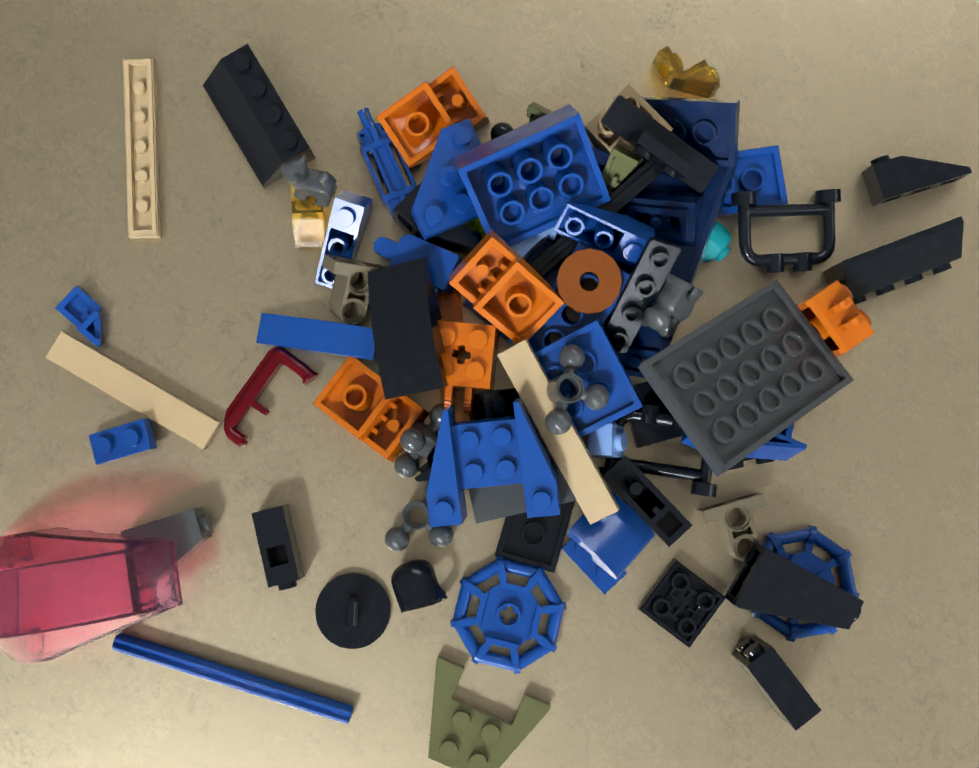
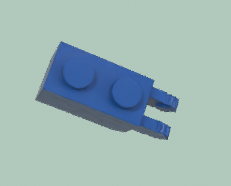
M411 234L401 237L399 243L386 237H378L373 242L375 253L390 261L388 266L427 257L436 295L439 296L441 291L451 294L453 287L449 284V275L464 260L461 256Z

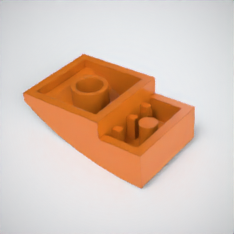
M454 66L428 84L425 81L376 116L409 168L431 158L441 129L469 119L476 132L490 122Z
M492 229L449 275V284L472 302L473 308L516 344L525 339L529 340L565 303L545 279Z
M353 357L346 358L313 402L317 408L391 462H394L403 450L400 444L402 433L406 429L411 428L417 421L421 420L424 422L430 414L407 396L385 400L380 376Z

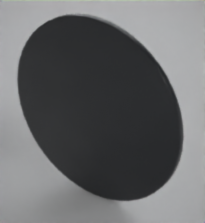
M359 573L344 574L331 580L319 594L315 608L316 621L321 633L331 643L347 649L362 648L375 642L385 631L390 619L389 598L384 588L373 578Z

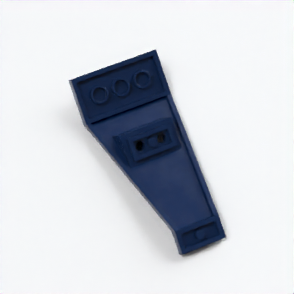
M641 96L673 128L671 131L673 134L718 166L717 172L702 193L696 192L678 178L673 180L662 173L617 212L628 215L655 228V238L679 245L681 251L669 273L692 285L737 165L740 100ZM644 160L626 179H628L647 161ZM641 214L647 215L649 222H645L641 218ZM671 217H676L679 220V225L674 224L671 221ZM614 259L618 266L632 273L633 267ZM641 325L627 353L616 351L628 376L645 378L637 367L670 346L676 328L669 338H664L658 331Z

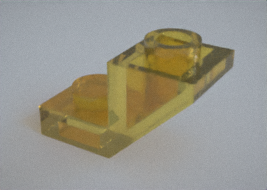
M669 46L657 52L653 64L669 89L708 99L715 95L720 87V78L715 68L709 67L705 59L683 71L681 58L677 53H672Z
M291 184L292 225L295 248L323 247L326 236L324 207L315 205V199L317 198L308 196L307 201L296 199L294 197L295 189Z

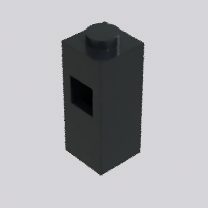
M286 504L251 513L268 588L278 585L280 591L296 587L297 580L302 579L305 575L289 505Z

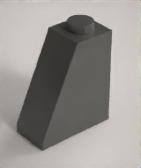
M202 507L121 531L138 592L155 587L211 537L209 531L212 529L209 514L203 511Z

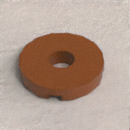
M591 248L576 251L567 257L559 268L557 277L558 291L565 304L577 312L586 314L602 312L611 306L619 296L623 282L621 269L614 258L603 251ZM586 272L595 273L599 279L597 288L592 291L584 289L581 285V277Z

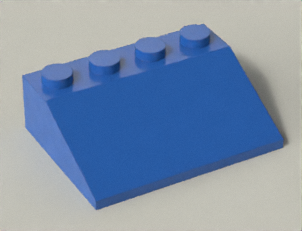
M570 104L452 158L486 235L492 229L510 247L555 227L567 202L596 208L611 201L580 114Z

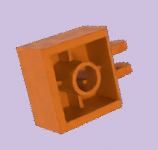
M838 280L818 289L796 304L835 356L846 353L875 333L871 327L872 322L869 316L857 308L852 300L853 295L844 284H840Z
M438 321L445 350L441 354L448 383V386L445 387L444 409L449 405L455 404V388L465 389L463 410L464 413L471 414L474 390L493 391L500 330L494 325ZM465 349L471 356L469 360L465 359V363L461 364L457 356L458 353H461V350Z

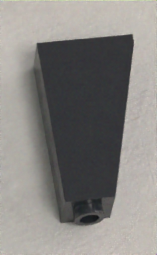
M757 542L753 543L724 596L733 605L741 609L847 630L859 618L861 607L864 603L863 600Z

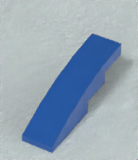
M261 313L256 341L258 344L375 361L376 351L372 328Z

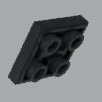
M673 559L638 609L690 648L723 603L725 597L679 561Z

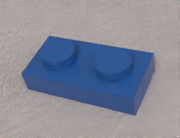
M150 418L140 419L89 435L96 465L109 463L157 448Z
M571 538L562 546L565 553L604 595L627 574L624 570L617 579H614L591 560V553Z

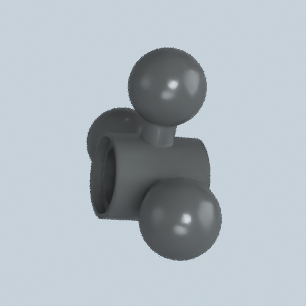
M575 344L566 345L561 349L559 361L564 367L563 375L554 377L547 385L548 398L556 404V408L547 414L545 423L547 429L556 435L564 434L571 428L572 418L567 412L568 404L583 399L586 406L590 409L600 410L608 404L610 398L606 387L601 384H592L585 388L583 380L575 374V370L582 367L585 362L583 349ZM562 381L567 382L571 387V394L568 398L564 397L560 392Z
M444 403L437 404L431 409L429 415L431 422L429 425L419 420L402 433L400 444L408 453L401 454L395 460L394 468L399 476L403 478L413 477L418 472V458L420 456L426 461L433 459Z
M428 483L425 486V495L427 493ZM425 496L423 500H415L407 504L402 512L404 523L401 527L397 526L389 529L385 535L387 547L392 551L399 552L406 549L409 545V533L412 529L420 530L425 528L428 530L431 543L437 547L448 546L453 540L454 532L451 526L430 527ZM413 506H420L424 509L426 513L424 522L414 523L411 521L409 511Z

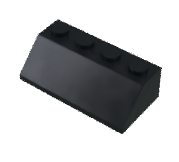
M246 44L223 57L209 75L203 87L261 185L265 188L283 178L281 167L284 162L306 155L308 163L316 157L249 45Z
M961 216L846 259L822 273L827 285L838 280L840 284H844L851 291L854 304H859L866 301L865 295L875 291L876 296H880L895 290L893 284L903 281L906 286L924 279L922 273L931 270L933 275L951 269L950 262L962 257L964 221Z

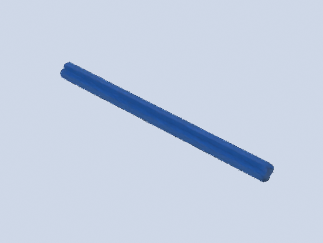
M124 633L117 634L112 644L114 651L337 722L348 724L353 713L351 705Z

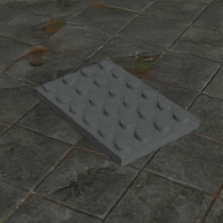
M778 280L744 299L637 367L716 477L729 470L854 380Z

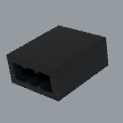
M756 635L753 638L746 637L736 645L737 650L731 655L777 715L795 731L822 711L771 645Z

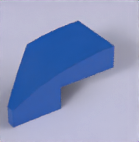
M75 286L55 309L72 322L82 335L96 347H99L102 344V306L80 286Z

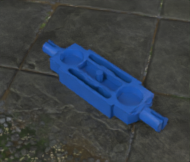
M364 108V112L362 109L357 112L364 127L357 133V138L361 145L360 153L383 206L388 207L392 219H395L393 217L395 206L417 185L407 163L382 125L374 122L369 108ZM390 147L395 149L410 186L406 185ZM368 156H372L377 167L376 171L382 184L384 183L388 195L384 194Z

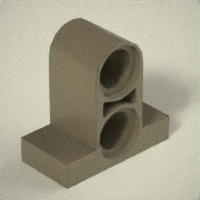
M324 254L322 266L331 273L336 274L329 301L330 311L344 323L356 325L364 319L369 304L368 271L384 267L379 264ZM359 272L358 279L351 284L352 276ZM352 302L351 308L347 312L343 313L345 306L348 303Z
M755 492L697 509L701 522L710 523L718 521L726 550L733 558L744 562L753 543L761 544L751 510L767 506L763 493ZM736 508L740 512V520L735 525H731L728 521V513ZM747 539L749 550L747 553L740 555L737 551V545L740 540Z

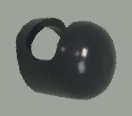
M415 559L398 566L392 573L391 584L401 613L431 606L448 599L446 592L439 586L434 567L426 560Z

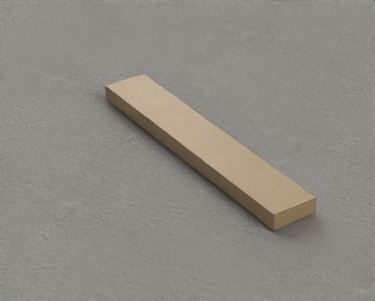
M153 57L123 59L128 237L130 239L162 238L156 60Z
M60 332L45 357L203 450L208 448L222 424L66 332Z
M525 339L497 355L589 524L591 525L619 511L617 502L573 422L569 431L561 435L553 434L547 429L545 423L546 416L551 410L556 408V404L548 398L547 385L550 380L529 341Z

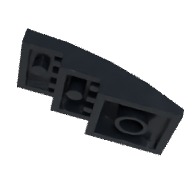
M427 257L368 271L372 333L385 400L448 386L441 354L445 350L438 325V320H441L442 317Z

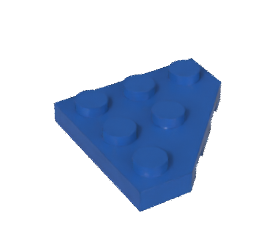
M469 119L441 129L411 210L414 221L424 240L478 218L452 158L482 145Z

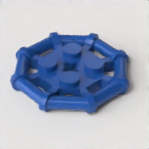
M808 525L804 529L776 534L770 532L766 535L767 539L763 543L764 547L835 584V577L831 572V568L839 565L842 589L859 598L860 593L856 589L850 550L843 549L817 531L816 526ZM802 542V550L786 553L783 545ZM814 544L832 556L823 561L812 553ZM751 611L754 618L761 619L784 635L786 640L790 642H795L796 639L827 633L833 635L837 632V627L817 623L799 625V620L787 618L785 622L776 615Z
M496 556V560L470 576L462 577L459 581L461 587L450 625L455 628L470 653L473 663L476 665L482 663L519 674L520 670L549 652H555L558 648L556 646L563 612L567 609L566 602L561 600L544 572L545 568L541 565L536 567L503 558V556ZM506 572L529 577L525 586L508 582ZM498 573L500 583L493 585L485 592L477 586ZM536 584H538L549 603L541 606L538 604L531 592ZM471 594L480 598L476 616H466ZM507 606L513 607V612L517 614V618L511 619L509 623H505L504 617L499 615L501 610L507 609ZM541 614H550L546 634L543 635L537 631ZM477 624L484 634L486 640L480 646L470 631L469 626ZM532 638L539 643L519 656L517 648L522 643ZM491 645L510 649V657L488 651Z

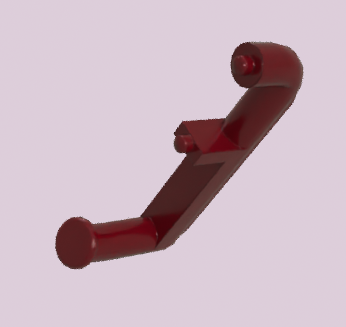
M274 347L267 352L226 410L224 432L226 437L238 447L247 445L248 436L236 428L251 406L265 416L269 414L270 411L257 402V400L283 365L296 373L303 380V385L311 383L318 377L317 372H314L307 364L282 347Z

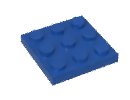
M599 319L535 352L549 380L554 377L563 375L564 367L559 361L561 349L569 344L580 346L585 353V362L582 367L575 370V374L583 380L585 388L592 384H601L608 390L609 402L603 409H590L586 406L583 399L568 404L567 412L571 415L572 422L580 437L644 405ZM562 381L560 392L566 398L571 394V387L567 382Z

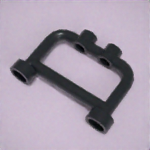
M841 189L815 191V203L757 205L755 191L731 193V206L738 207L739 249L743 259L752 266L765 267V273L784 272V266L792 265L793 272L812 271V265L828 260L835 250V203L841 202ZM822 215L823 246L819 252L760 255L753 251L751 243V218Z
M644 404L641 410H635L615 420L616 424L622 427L628 422H640L681 428L672 414L660 413L661 406ZM703 457L700 469L630 459L642 473L691 480V494L716 497L717 484L711 483L713 471ZM606 458L605 467L598 466L602 477L622 458Z

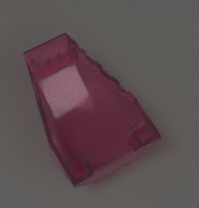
M63 527L0 537V650L16 664L43 663L74 653L183 604L174 540L123 536L115 533L105 534L89 530H70Z

